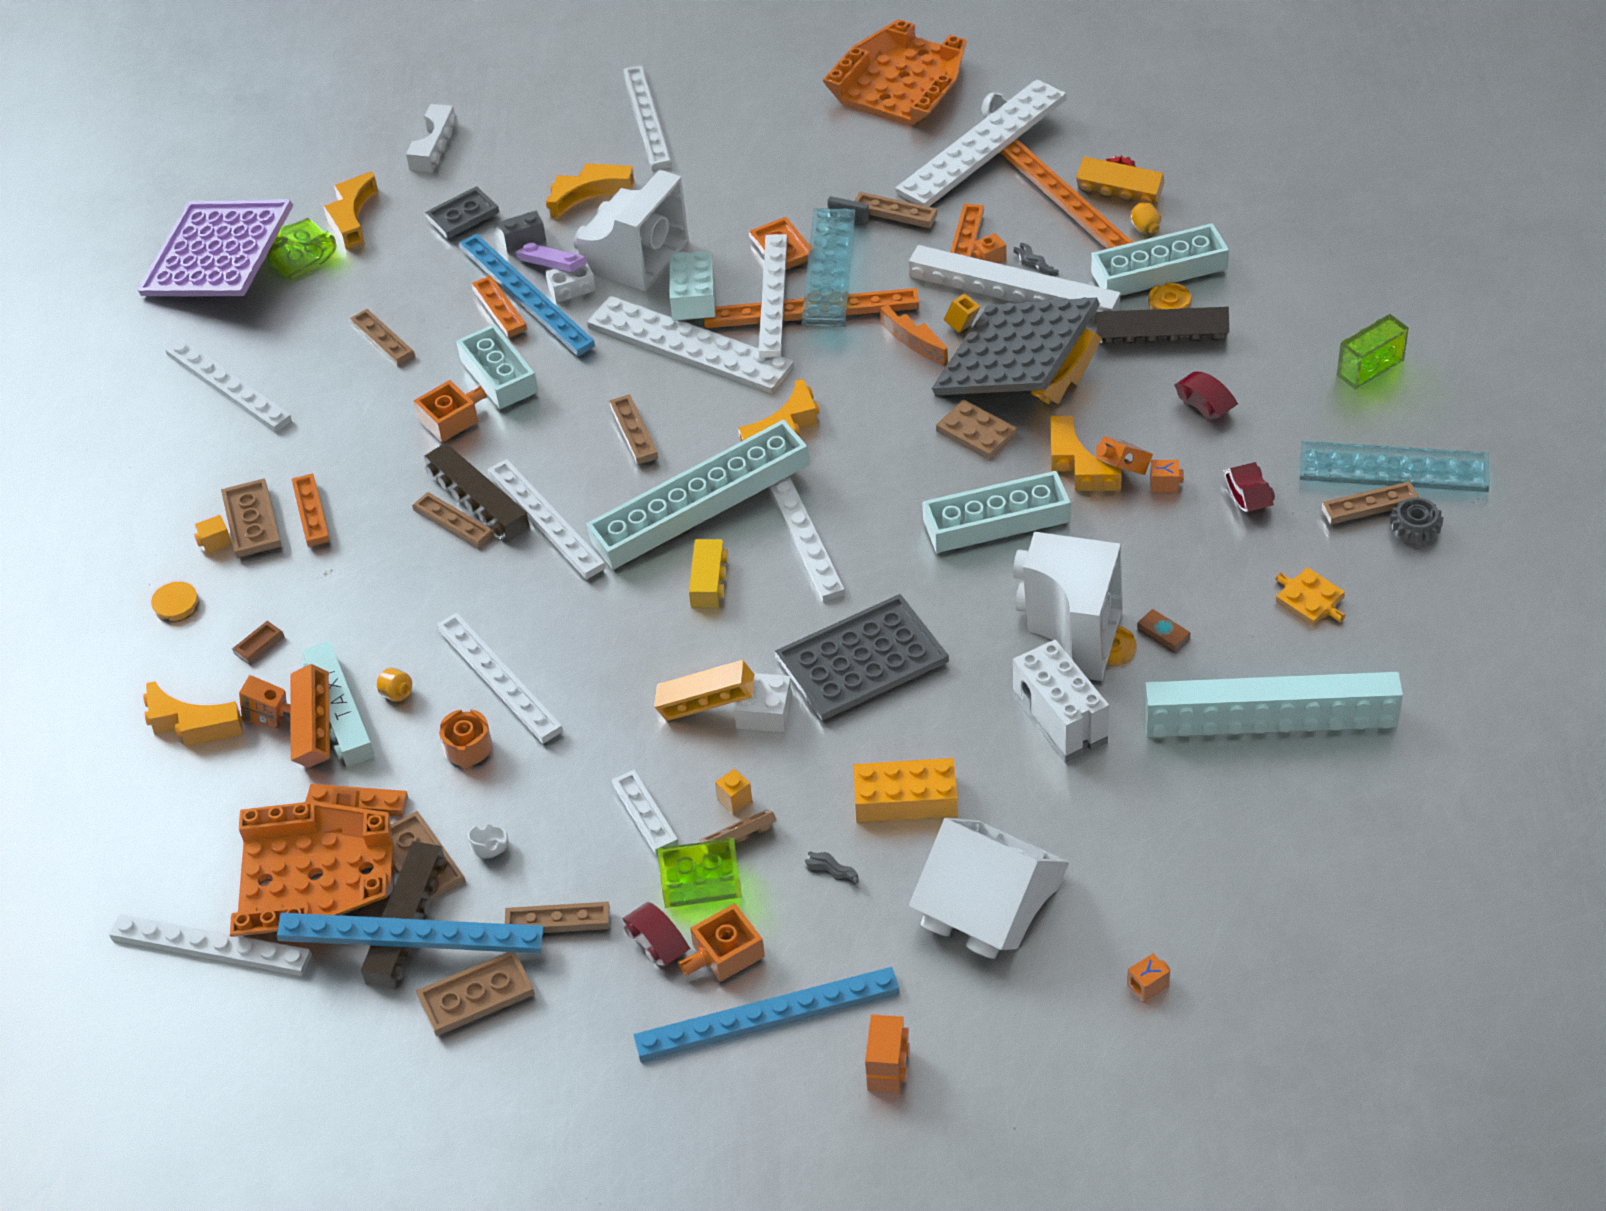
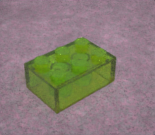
M1388 314L1370 326L1361 329L1350 338L1344 339L1340 343L1336 376L1356 390L1404 361L1409 327L1393 315Z
M734 838L657 848L665 908L742 897Z

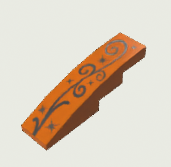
M888 305L880 308L881 324L895 338L922 356L944 366L947 365L948 348L925 323L917 326L907 314L898 317Z

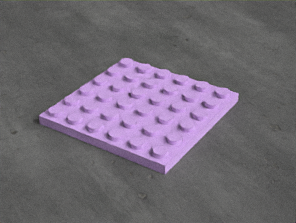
M290 199L189 201L137 291L141 296H244L293 208V203Z

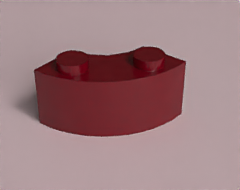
M1192 372L1174 384L1177 395L1183 403L1196 407L1206 420L1219 418L1238 405L1235 397L1218 379L1205 372Z
M1256 462L1223 470L1230 492L1237 505L1243 511L1249 512L1274 506V491L1272 487H1269V483L1265 482L1262 478L1261 468L1257 466Z
M646 902L622 918L626 924L624 926L626 934L630 939H634L646 949V955L652 963L666 966L691 949L669 917L650 902Z

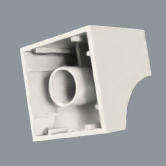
M659 169L642 190L621 188L609 202L604 201L599 206L596 217L588 226H581L577 230L574 238V247L576 250H579V255L585 256L593 274L646 292L670 264V254L680 252L689 242L681 176Z
M1034 532L1029 550H1018L1014 560L1013 576L1015 579L1024 580V583L1021 582L1018 587L1016 610L1026 612L1028 632L1044 636L1050 640L1056 639L1088 679L1102 681L1123 611L1121 544Z
M944 818L909 906L924 913L920 924L926 929L940 935L950 936L954 927L970 935L966 944L967 948L983 956L995 959L999 949H1018L1027 928L1040 907L1053 893L1058 891L1069 861L979 820Z

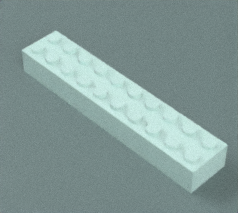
M783 419L586 523L591 543L611 569L614 570L809 466L810 459L807 445Z
M1399 672L1146 682L1144 704L1146 736L1164 737L1398 727L1403 698Z

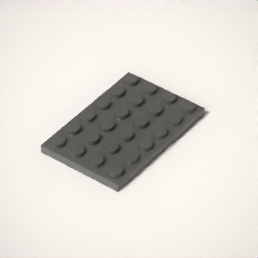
M901 594L775 650V657L822 721L949 662L947 652Z

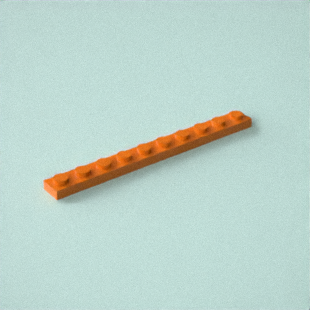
M1015 139L999 152L1106 249L1134 243L1018 139Z
M917 288L784 300L783 321L880 312V308L888 305L893 311L919 309ZM762 302L715 306V317L704 318L705 328L760 324Z

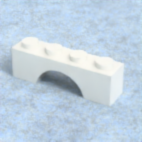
M430 104L425 114L427 131L431 134L424 139L412 141L406 153L409 170L432 172L435 165L439 163L441 152L445 150L446 142L451 137V131L457 125V115L454 113L453 106Z

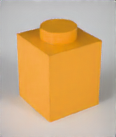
M964 293L952 301L943 320L960 333L972 325L981 306Z
M221 515L194 524L197 531L196 534H193L198 547L203 546L206 554L232 545L227 527Z
M735 768L715 781L717 800L732 815L753 802L750 782Z

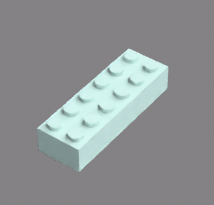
M1211 223L1093 252L1091 272L1100 288L1120 292V296L1154 288L1157 285L1162 286L1168 282L1174 283L1227 270L1229 249L1214 224Z
M1057 471L923 501V521L936 553L1070 522L1071 502Z

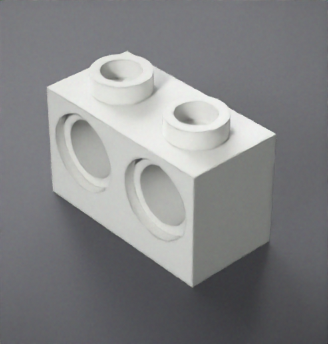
M588 263L573 272L559 269L546 271L548 288L556 303L596 291L594 275Z

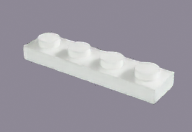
M632 770L612 779L613 787L655 855L678 846L679 843L676 835L636 771Z

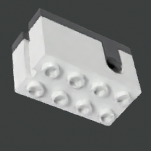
M1056 639L1013 659V697L1065 763L1081 756L1082 750L1086 748L1092 751L1108 743L1109 704Z

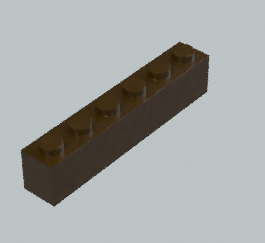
M1229 307L1095 312V333L1102 338L1101 344L1114 343V339H1123V343L1136 342L1137 338H1145V342H1156L1158 338L1167 337V341H1179L1180 337H1189V340H1202V336H1211V339L1214 340L1224 339V335L1230 333Z
M446 442L424 455L427 474L430 477H435L444 489L447 488L451 491L454 498L458 501L461 500L470 512H475L484 524L491 526L497 536H502L509 542L530 528L527 512Z
M412 841L382 918L422 920L424 914H428L430 894L436 893L439 885L437 876L439 872L445 871L447 865V858L444 857L441 846ZM370 945L361 968L365 984L396 989L398 981L402 980L404 976L406 960L412 956L414 947Z

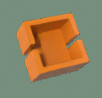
M871 1014L865 1057L867 1091L900 1093L901 1082L906 1083L907 1081L906 1059H909L910 1043L908 1042L909 1028L904 1027V1016Z

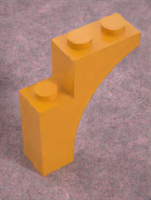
M585 163L583 171L579 172V176L557 175L555 182L551 184L550 197L546 199V208L549 209L551 218H559L567 209L586 199L616 194L621 188L632 190L635 183L633 166Z
M372 171L335 184L334 187L338 201L324 205L327 220L345 249L364 242L362 229L357 219L364 203L378 192L375 175Z
M1085 328L1047 389L1032 390L1030 394L1050 405L1052 401L1059 405L1070 383L1079 385L1102 338L1095 332Z
M804 379L796 380L793 393L782 408L761 421L738 427L740 442L783 419L798 436L800 435L799 428L817 424V415L820 414L817 401L813 402L814 398L811 387H807Z
M1051 416V471H1074L1075 491L1121 490V469L1097 459L1082 446L1075 433L1073 416Z
M156 681L146 683L147 693L143 694L145 707H148V711H145L144 715L147 726H152L154 734L176 730L177 737H182L185 747L243 735L241 714L236 701L217 705L189 704L166 694Z

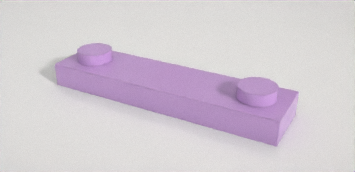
M535 243L525 244L522 249L516 251L518 260L568 272H573L587 264L585 256L578 255L575 252L569 253L539 246Z

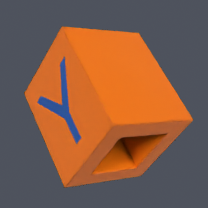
M1151 460V492H1179V483L1184 481V470L1179 469V460Z
M1154 953L1128 968L1127 985L1143 1002L1169 987L1170 968L1165 961L1159 960Z

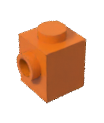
M996 233L974 242L972 256L976 259L1000 264L1007 261L1006 244Z

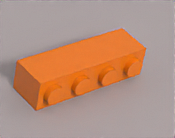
M310 664L290 674L291 761L307 768L330 759L329 672Z

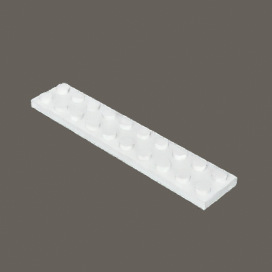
M1036 79L895 188L897 195L917 205L931 206L1066 101V93Z
M609 296L587 321L589 329L769 394L775 392L794 368L793 360L782 356L759 358V348L680 320H672V317L613 296Z

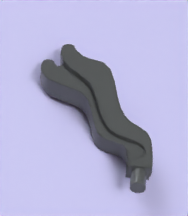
M1020 243V248H1013V252L1019 256L1022 264L1034 265L1040 272L1049 275L1059 273L1058 269H1054V267L1046 264L1043 256L1034 255L1032 248L1028 244Z
M808 852L809 859L804 860L806 868L810 870H827L835 879L849 878L851 882L859 883V877L855 869L850 866L840 865L830 853Z

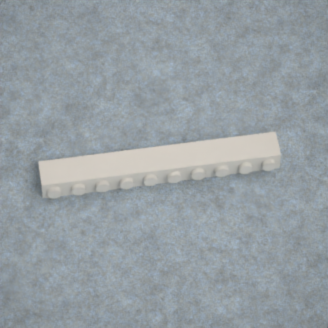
M921 245L917 246L909 260V277L1016 303L1097 297L1100 306L1096 312L1119 311L1120 292ZM1095 313L1091 318L1092 321H1095Z

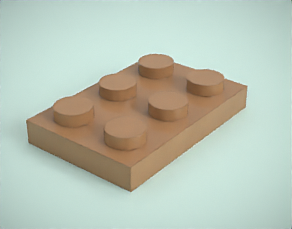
M964 399L936 424L937 432L988 460L1017 435L1016 427Z

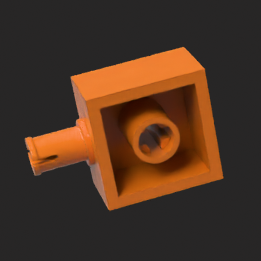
M448 380L413 400L417 419L436 438L444 442L478 422L475 404L487 398V395L481 386H477V388L465 394L451 380Z
M734 903L690 928L692 944L697 952L679 961L678 964L686 977L698 969L707 966L721 982L765 957L763 938Z

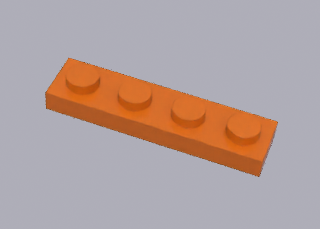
M963 204L950 253L972 257L974 242L977 240L984 214V205Z
M491 275L472 283L474 292L508 338L527 330L525 321Z
M314 474L292 478L307 546L311 547L330 542Z
M310 784L305 802L331 803L334 787L360 790L358 808L388 812L390 816L403 817L408 794L407 791Z

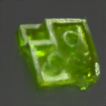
M306 218L299 222L282 226L267 253V259L290 282L326 262L333 255L337 244L335 237L329 231H322L313 221Z

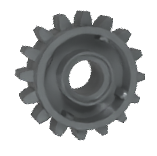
M1409 498L1403 502H1398L1397 508L1393 507L1390 518L1392 531H1396L1397 536L1407 542H1428L1430 539L1436 538V533L1441 532L1444 519L1441 517L1442 511L1437 509L1436 504L1424 498Z

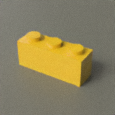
M695 539L689 585L691 607L719 608L720 598H724V584H722V580H726V566H724V563H728V549H724L723 539Z

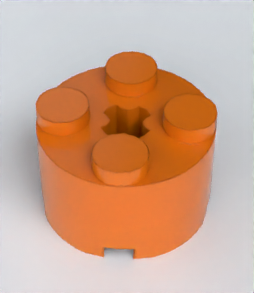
M462 709L456 710L445 716L441 721L439 736L444 755L450 762L460 765L461 768L468 769L485 759L492 752V739L487 719L479 711L470 709V712H462Z

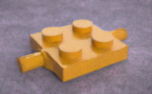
M1308 567L1293 579H1290L1282 572L1277 574L1275 580L1284 585L1285 588L1276 595V602L1314 627L1321 619L1327 616L1332 617L1339 623L1345 619L1346 614L1336 609L1337 604L1345 598V591Z

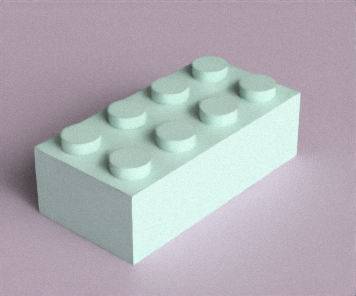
M700 250L694 253L678 252L670 254V305L672 320L715 317L712 251Z
M496 324L456 341L460 360L499 410L538 392L534 371Z

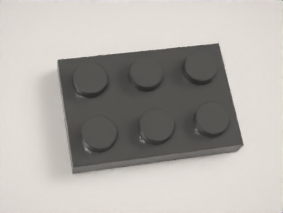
M476 186L426 211L425 215L426 219L449 239L500 212L498 205Z

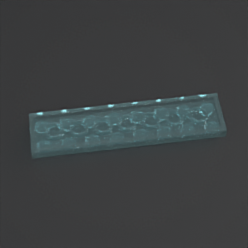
M814 208L802 326L845 327L855 209Z
M1301 441L1299 480L1384 486L1410 481L1415 488L1489 492V452Z

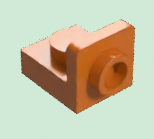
M334 787L331 804L358 808L360 790Z

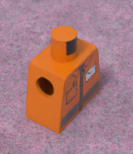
M1104 436L1101 443L1096 447V458L1117 468L1141 475L1146 474L1153 456L1152 453L1124 440ZM1130 453L1133 456L1131 462L1125 459V456Z
M249 675L239 692L241 719L274 728L279 726L283 717L291 720L290 704L286 701V691Z

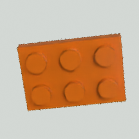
M787 217L749 231L750 238L763 255L765 254L766 235L787 234L786 270L815 259V251Z

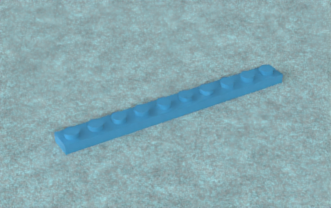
M478 234L459 243L460 249L488 275H491L501 287L573 353L580 356L595 347L594 339Z
M281 913L277 938L278 941L541 954L544 931L543 926Z
M888 967L633 1035L639 1059L642 1062L900 994V989L893 968Z

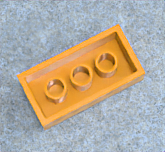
M954 758L853 764L857 823L958 816Z

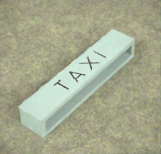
M330 641L302 650L305 660L301 661L302 667L313 664L329 672V724L331 726L329 733L331 741H337L338 745H335L334 748L338 759L343 758L346 767L375 758L371 742Z

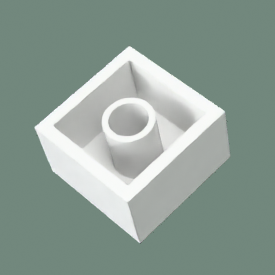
M754 673L753 697L735 703L736 729L785 733L792 699L791 677Z

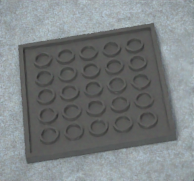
M1082 297L1080 299L987 305L931 388L934 395L1046 390L1100 306L1098 298Z

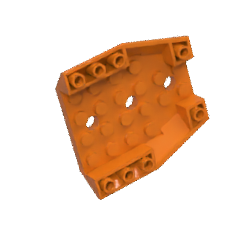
M897 19L852 46L825 76L823 83L843 105L911 126L926 117L957 81L967 40L949 35L942 44L934 43L916 37L915 24Z
M318 801L240 809L238 830L243 839L238 912L231 913L230 937L277 932L281 913L340 916L384 899L392 893L394 845L388 812ZM373 868L369 874H361L364 869ZM315 874H323L320 879L311 880ZM272 880L269 885L261 886L263 881Z

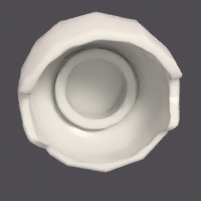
M990 93L985 97L981 107V112L985 119L1009 101L1003 98V94Z
M490 823L483 829H479L475 825L467 833L471 850L480 858L496 857L503 853L509 844L507 832L502 827L492 826Z

